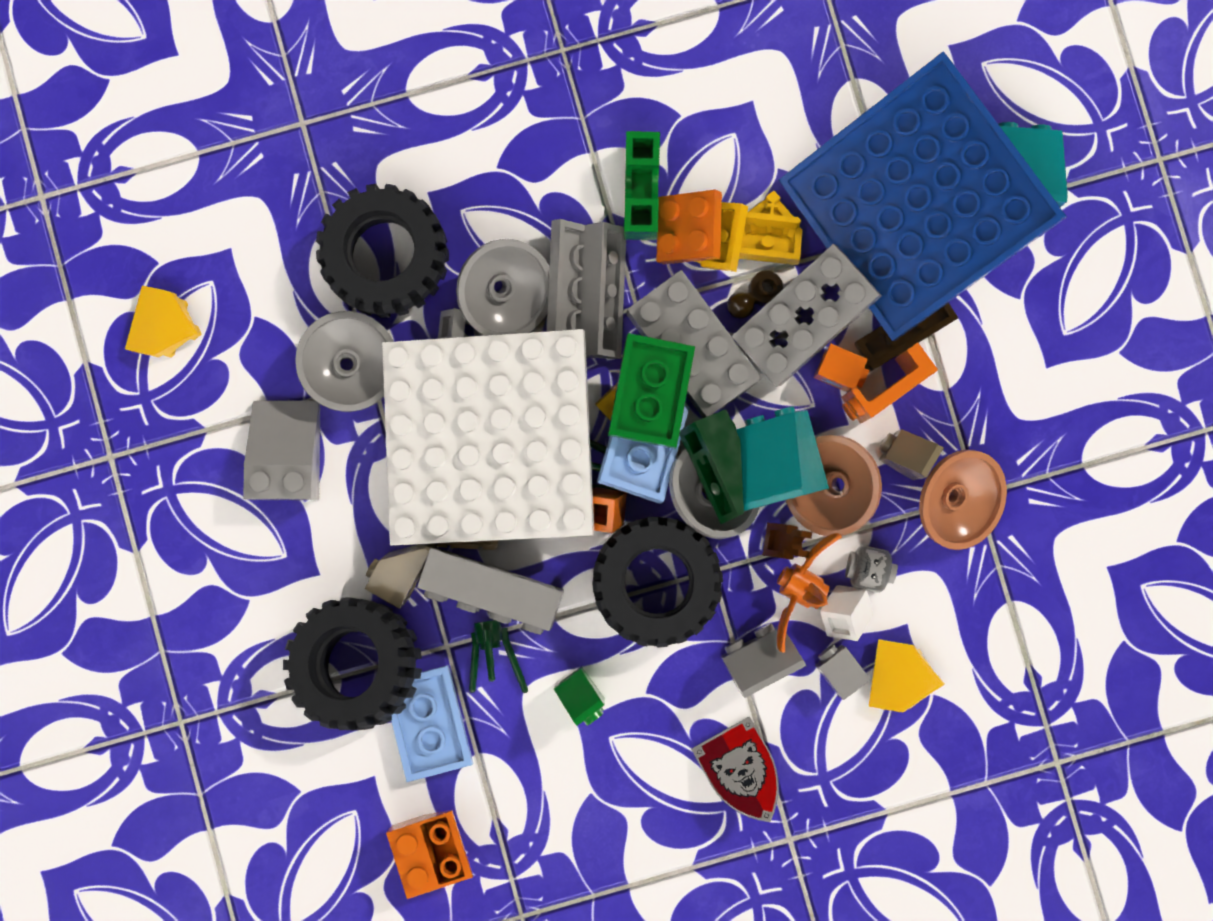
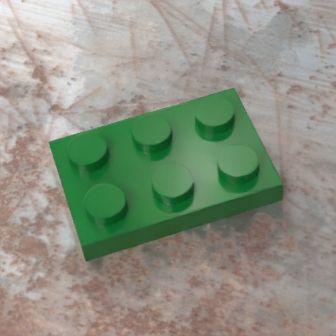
M631 333L627 334L608 436L668 448H677L695 346Z

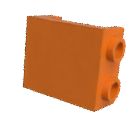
M918 342L895 358L906 374L900 380L870 401L866 400L857 387L841 397L845 402L842 404V408L852 421L857 419L861 424L871 419L938 371Z

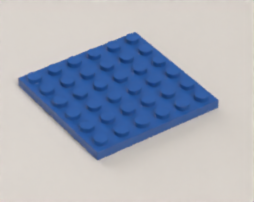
M944 51L779 179L781 185L825 247L828 249L833 243L837 245L882 295L869 309L892 341L899 339L1067 218L1066 214Z

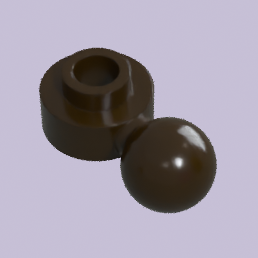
M772 271L757 273L750 280L747 293L737 292L730 296L727 302L729 313L735 318L742 319L752 313L755 303L765 306L783 290L781 278ZM763 282H768L771 284V292H767L763 289Z

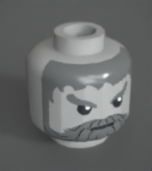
M862 545L856 552H850L845 577L850 578L851 585L854 588L880 593L885 590L888 583L894 584L898 565L892 563V556L889 551Z

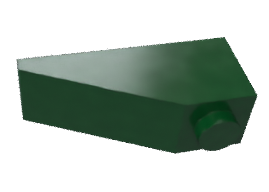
M725 409L693 422L680 430L679 433L721 524L744 514L741 440L734 422Z

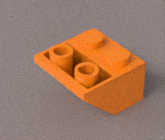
M452 810L425 814L392 825L386 832L407 899L473 878Z

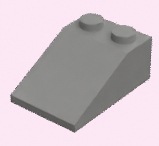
M253 401L244 460L243 499L319 500L320 404L316 401Z

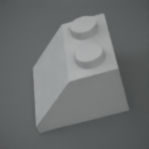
M772 623L754 632L756 638L744 643L743 639H739L724 648L726 653L720 656L738 691L744 698L806 666L787 633L785 653L777 649L778 626L774 627Z

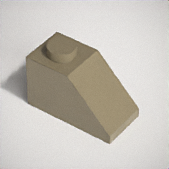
M901 429L896 431L894 435L888 433L879 448L883 452L879 461L914 481L928 476L944 447Z
M438 543L418 544L388 552L380 560L375 558L366 572L365 576L370 579L364 589L400 609L409 600L421 577L430 548H436Z

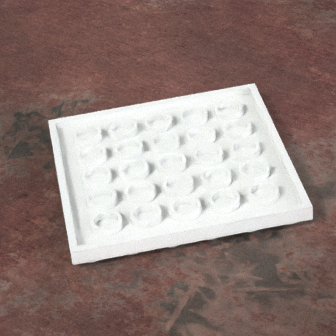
M583 329L382 342L389 536L391 546L595 536L586 341Z

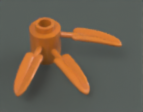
M839 533L830 534L819 541L810 550L809 558H806L802 566L796 563L791 568L785 566L777 579V584L780 585L779 593L790 598L788 607L782 611L777 630V649L782 653H785L788 622L796 602L806 608L811 606L815 609L828 604L826 596L829 592V585L824 583L823 578L807 569L822 551L842 538Z

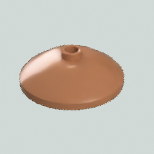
M839 435L815 437L829 489L788 499L786 503L795 519L805 528L816 534L828 536L833 533H839L843 536L853 533L862 528L873 517L878 508L882 492V482L878 466L871 454L861 444L850 438ZM838 478L842 479L844 482V487L842 490H840L836 485V481Z
M968 449L946 456L932 469L921 491L919 513L926 534L935 543L948 549L961 550L973 547L989 536L997 526L1006 504L1007 486L1000 465L991 456L980 451Z

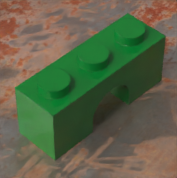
M626 131L624 240H657L660 132Z

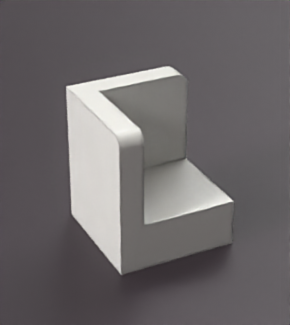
M838 585L828 597V604L820 610L826 634L828 637L858 641L873 616L867 589Z

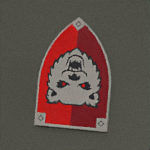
M750 716L691 749L710 785L722 801L742 815L759 821L771 822L778 800V774L773 757Z

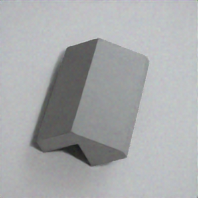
M563 219L552 220L547 331L583 329L585 331L586 358L621 359L626 258L624 227L607 222L583 225Z

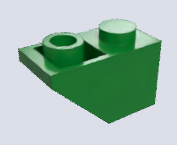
M582 666L555 685V693L576 726L583 721L588 726L604 714L602 707L605 706V697Z

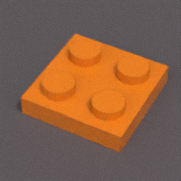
M713 189L658 197L656 262L664 265L720 259L722 192Z

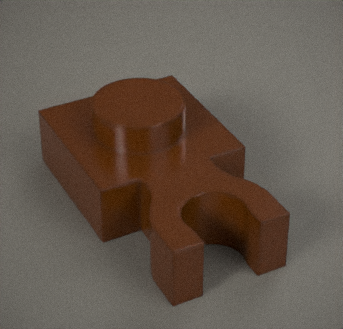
M767 522L762 555L793 560L794 556L809 558L810 551L802 549V542L805 538L812 539V532L798 530V526Z

